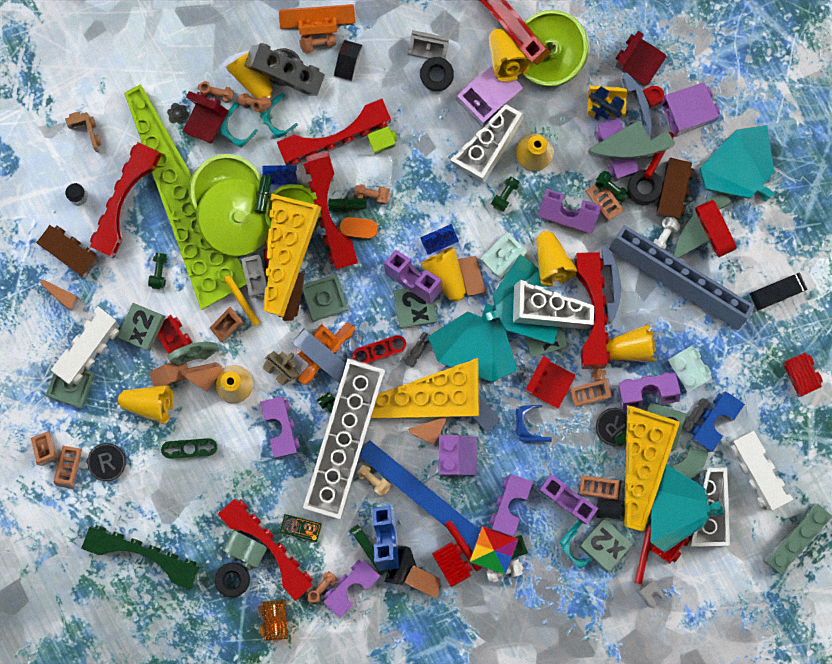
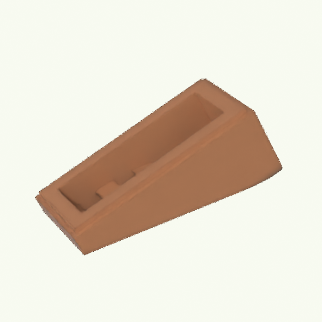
M596 185L586 190L593 203L601 206L600 213L606 222L624 211L608 188L596 195L593 194L594 191L599 189ZM603 194L607 195V197H605L601 201H598L597 198H599ZM608 200L611 201V203L608 204L607 206H605V207L602 206V204L605 203L606 201H608ZM612 206H614V207L616 208V209H614L613 211H611L610 213H607V211H606V210H608L609 208H611Z
M44 279L41 280L40 283L67 309L73 311L79 299L78 296Z
M608 378L570 388L575 407L613 397ZM600 384L604 385L606 395L602 394ZM592 386H596L598 397H595ZM585 388H588L591 399H587ZM577 390H581L583 401H580Z
M62 446L53 481L56 486L74 489L82 449ZM66 453L73 454L76 456L75 458L67 457ZM64 461L73 462L74 464H73V465L64 464ZM63 469L72 470L71 473L62 472V471H63ZM61 477L70 478V480H63Z
M581 475L579 494L619 500L621 480ZM587 480H591L590 492L586 491ZM595 481H599L597 493L594 492ZM603 482H606L605 494L602 493ZM611 483H614L613 495L610 494Z

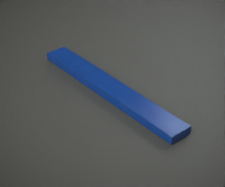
M372 441L366 444L361 450L359 457L445 526V523L451 520L467 545L473 550L475 549L481 530Z

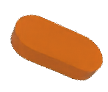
M347 217L341 221L340 230L347 237L372 239L378 233V226L375 221L370 219Z

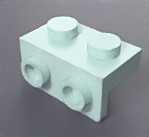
M506 232L480 259L495 275L502 278L507 274L519 254L525 256L524 254L527 250L510 233Z
M693 346L668 359L687 392L712 378L710 369L707 365H704L699 351Z

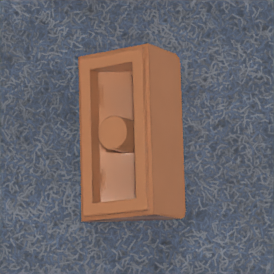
M471 256L458 259L467 297L486 293L477 257Z
M413 565L404 583L438 599L440 578Z

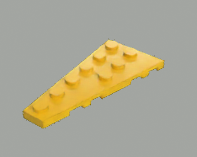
M271 194V228L268 233L267 249L269 266L266 269L268 282L265 288L264 311L284 317L321 207Z
M478 358L379 393L370 419L479 416Z
M627 405L624 526L644 532L680 422Z

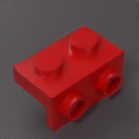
M171 314L164 320L157 335L168 354L193 343L187 333L183 334L180 328L183 325L178 317L173 318Z

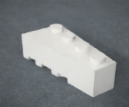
M505 105L488 121L489 123L482 130L480 129L472 140L466 143L450 159L452 165L485 183L522 123L523 114Z
M523 280L514 285V323L585 330L594 325L593 305L561 296L557 292L544 290L543 287L533 286Z
M100 307L95 309L96 316L94 319H88L84 324L82 335L78 334L75 336L70 345L72 347L71 350L66 349L51 369L55 375L71 387L73 384L77 385L83 378L81 374L84 370H89L95 363L94 358L98 354L101 355L107 348V342L110 339L113 340L119 333L118 329L120 327L117 321Z
M754 431L731 441V451L735 457H739L741 461L739 466L744 474L747 473L750 479L748 481L752 491L756 490L759 496L757 501L762 509L774 510L793 500L790 494H785V484L779 476H775V467L769 458H765L767 453Z
M707 468L703 487L706 489L708 502L710 504L720 502L721 506L724 507V515L709 516V521L706 522L705 526L693 533L691 547L730 546L727 468Z

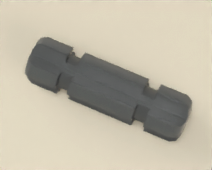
M422 333L420 341H417L410 352L411 355L405 360V364L412 368L415 366L416 360L420 358L427 347L426 344L429 343L428 333Z
M702 398L699 401V406L695 407L688 418L689 421L683 425V429L686 432L691 433L694 430L695 425L698 424L704 415L705 409H708L710 406V402L707 399Z

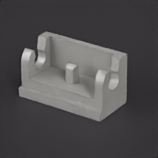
M412 30L408 54L428 59L432 57L446 59L449 37Z
M260 254L242 258L241 261L249 296L265 295L267 283Z
M649 578L636 589V592L648 607L651 608L657 606L656 601L652 597H664L662 590L656 584L657 581L653 578Z

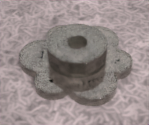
M173 103L171 109L167 110L169 121L172 124L176 122L182 124L189 117L185 105Z

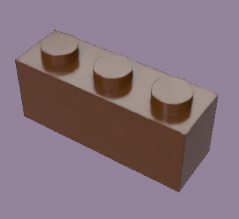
M671 157L668 159L656 216L664 218L674 217L677 220L680 219V216H684L686 205H683L684 198H688L690 187L687 186L688 180H692L694 168H691L692 162Z
M49 225L36 243L83 278H86L99 261L95 258L96 253L88 247L84 250L79 246L81 242L73 236L70 239L64 235L66 231L58 225L55 228Z

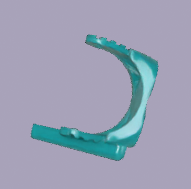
M281 93L271 100V107L267 108V111L262 112L260 118L277 138L284 136L298 126L295 123L284 131L274 127L271 122V110L286 96L285 93Z
M235 102L229 109L219 132L242 148L256 135L258 130L255 129L247 139L243 140L231 135L228 129V121L239 106Z
M580 520L560 540V547L579 569L593 561L590 557L578 559L570 554L569 541L578 533L577 529L582 524Z

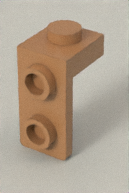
M87 112L69 114V117L65 118L68 128L72 129L87 124L93 148L96 152L100 151L99 146L102 144L99 135H95L93 129L96 127L94 117H90Z

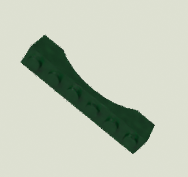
M97 524L95 527H89L81 549L97 555H104L115 551H129L141 554L158 564L168 575L172 583L190 590L193 588L200 569L199 566H196V561L187 558L185 561L178 559L179 555L172 552L167 554L161 553V548L150 545L149 548L145 547L140 540L132 538L129 541L124 539V534L115 531L113 534L106 532L107 528Z

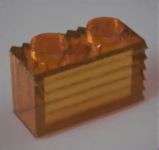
M286 600L262 601L261 605L258 606V615L263 619V625H259L260 637H264V641L288 639Z

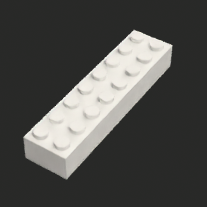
M351 358L347 359L305 499L304 509L338 519L341 518L385 372L384 368Z

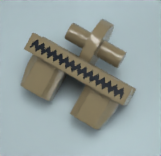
M273 351L266 356V362L262 368L270 374L275 368L281 372L276 380L282 386L299 375L294 369L296 363L291 360L294 357L292 352L287 356L283 351L279 355Z

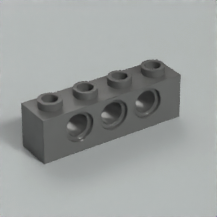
M267 44L252 45L244 67L309 96H318L325 76L324 73L319 72L320 69L312 65L308 67L300 59L288 58L285 52L279 50L275 52ZM268 57L271 58L270 66L267 64ZM285 64L288 67L287 73L283 70ZM301 71H302L303 74H304V79H303V80L300 79V73H301Z

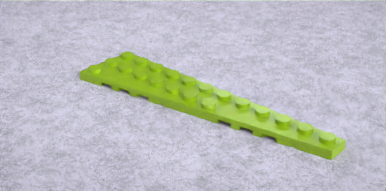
M139 84L125 92L124 95L142 144L163 153L155 171L152 173L202 311L232 294V291L223 279L226 275L230 274L239 289L247 286L243 266L237 256H227L213 250L202 238L197 225V215L189 199V184L192 175L142 85Z

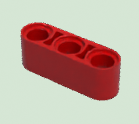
M712 199L695 207L696 214L716 255L720 258L737 250L735 241L715 201Z
M395 335L359 347L353 352V359L357 360L356 354L358 352H365L367 358L363 362L370 364L400 354L406 349V340L400 335ZM397 339L403 342V347L398 350L392 346L393 341ZM376 346H383L385 353L378 356L374 353V349Z

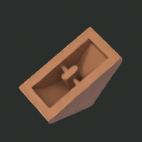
M229 307L214 322L210 329L222 343L242 327L244 323L234 310Z
M214 362L182 369L180 374L207 392L221 373L222 366Z
M168 363L149 372L153 386H170L187 379L180 374V370L187 369L188 366L187 363L181 366Z
M446 417L409 428V433L434 445L446 422Z
M49 431L31 438L37 465L43 466L60 458Z

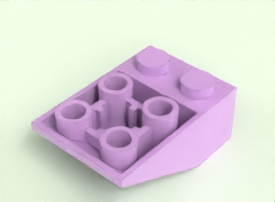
M490 66L457 95L456 100L483 127L523 87L517 80L511 82L499 81L494 75L493 66Z

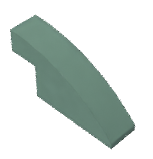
M639 120L589 148L588 153L591 156L610 160H635L662 153L672 148L675 142L668 131L651 140Z
M716 193L706 201L708 202L713 199L719 210L731 203L727 194ZM696 212L688 220L677 239L672 254L677 258L709 242Z

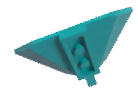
M767 125L737 129L700 167L705 190L750 199L757 193L765 202L773 196L774 192L768 187L763 186L775 173Z
M519 254L493 293L494 311L482 315L483 321L486 323L498 319L499 324L501 323L508 332L553 345L558 327L513 322L514 285L517 282L523 280L528 284L537 285L547 290V287L543 286L540 282L539 268Z
M486 304L482 315L491 312L493 305ZM467 311L428 336L436 359L441 364L454 367L478 358L479 378L490 382L518 371L502 324L494 321L484 323L482 316L480 317Z
M668 464L665 466L651 513V543L664 553L705 526L706 522L709 521V516L724 515V507L721 506L720 502H713L711 504L708 502L704 487Z

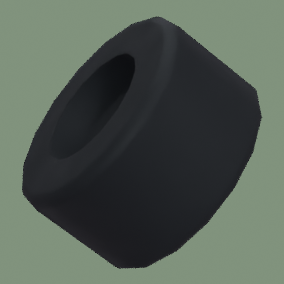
M432 57L423 63L420 69V78L427 89L442 91L451 85L454 79V70L446 59ZM434 67H440L444 71V78L439 82H435L430 78V70Z
M647 169L635 172L627 185L629 197L636 204L649 205L655 202L663 189L662 180L657 173L654 172L650 179L644 176ZM647 180L651 183L652 191L649 194H641L639 192L638 183L640 181Z
M239 563L224 564L215 574L214 582L216 589L225 597L234 598L242 595L250 584L249 572ZM231 572L238 574L240 578V583L234 588L227 586L225 583L226 575Z

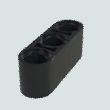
M799 272L749 294L758 311L808 289Z

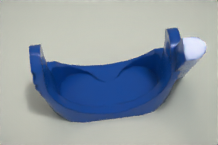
M542 405L518 406L516 408L515 431L516 435L519 436V440L524 442H552V437L530 434L524 424L527 411L533 407H542Z

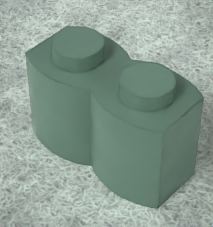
M233 530L223 551L226 552V557L234 561L238 558L244 561L242 565L253 570L254 567L259 568L268 547Z

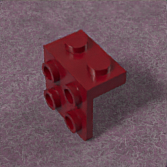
M637 31L635 35L631 34L626 41L628 46L625 51L621 49L615 58L618 60L615 67L624 73H628L633 79L644 86H647L664 62L666 54L643 40L644 34Z
M189 91L186 98L194 103L195 107L183 132L211 144L214 142L229 110L221 105L222 102L214 97L208 99L207 95L199 91L196 94Z

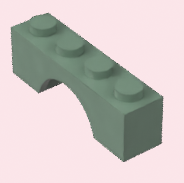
M818 503L813 504L801 517L794 530L763 561L777 574H782L827 524L832 515Z

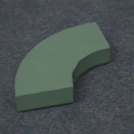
M197 342L173 351L167 355V358L170 362L181 366L186 362L196 359L206 360L217 352L219 347L214 342Z
M688 449L687 456L682 462L669 466L692 479L702 470L709 451Z

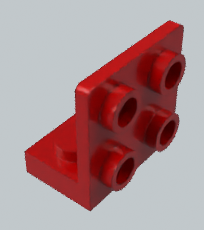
M543 356L525 392L555 408H559L575 378V374L552 363L549 358Z

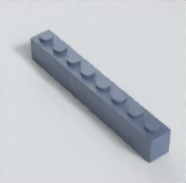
M623 225L609 247V250L737 330L747 321L754 308V305L626 225Z

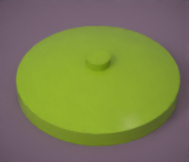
M545 10L532 15L525 22L551 53L538 65L530 61V69L524 76L536 84L548 87L560 86L570 82L582 71L588 59L589 40L584 27L575 17L560 10Z
M220 154L205 160L194 171L189 184V199L195 214L197 215L198 205L203 195L209 188L219 182L229 179H240L248 181L259 188L261 175L257 169L246 159L232 154Z
M240 179L225 180L213 185L201 198L197 209V225L202 238L213 250L227 256H242L256 251L265 243L270 228L266 223L265 215L254 211L257 198L256 192L259 190L254 184Z

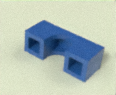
M726 391L716 395L713 400L714 406L711 410L709 408L702 416L704 421L701 425L697 424L691 433L694 435L691 440L709 452L714 451L723 437L715 429V420L719 416H724L733 421L745 405Z
M392 506L372 508L373 527L377 537V544H374V562L380 571L398 569L396 513Z

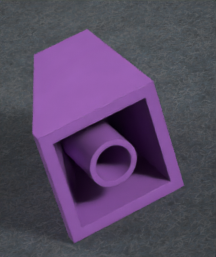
M705 82L663 97L660 104L675 135L674 137L712 123L719 118L720 110L717 104L713 103L711 99L713 97L712 91L709 86L706 87Z
M439 435L438 475H477V437Z

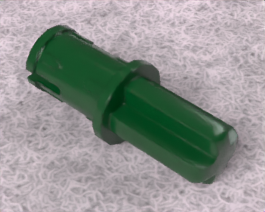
M263 175L261 177L259 190L256 192L257 198L254 207L256 213L266 214L267 202L271 197V194H269L272 182L271 176Z
M329 198L328 206L329 211L346 210L348 212L349 210L366 209L367 201L365 198Z

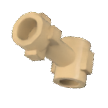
M363 464L356 474L359 475L361 480L365 478L375 486L373 490L381 497L384 494L386 495L390 490L391 484L384 478L381 480L376 478L369 472L371 468Z

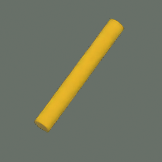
M230 274L226 275L223 278L252 324L254 326L258 325L260 321Z

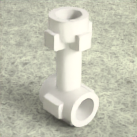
M665 217L663 219L662 225L665 229L659 239H655L653 242L663 249L667 246L665 242L671 232L676 233L680 229V224L674 217Z
M518 558L510 561L506 574L511 573L512 577L523 574V566ZM491 569L486 571L489 582H497L498 577L505 575Z

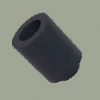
M72 183L66 188L65 195L72 204L82 205L87 201L88 193L80 184Z
M597 499L596 507L598 510L596 511V518L620 519V516H624L625 505L621 504V500Z

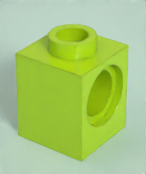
M389 126L367 134L374 155L396 147L395 141H397L394 130L390 131Z

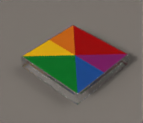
M482 526L469 563L506 576L518 538Z

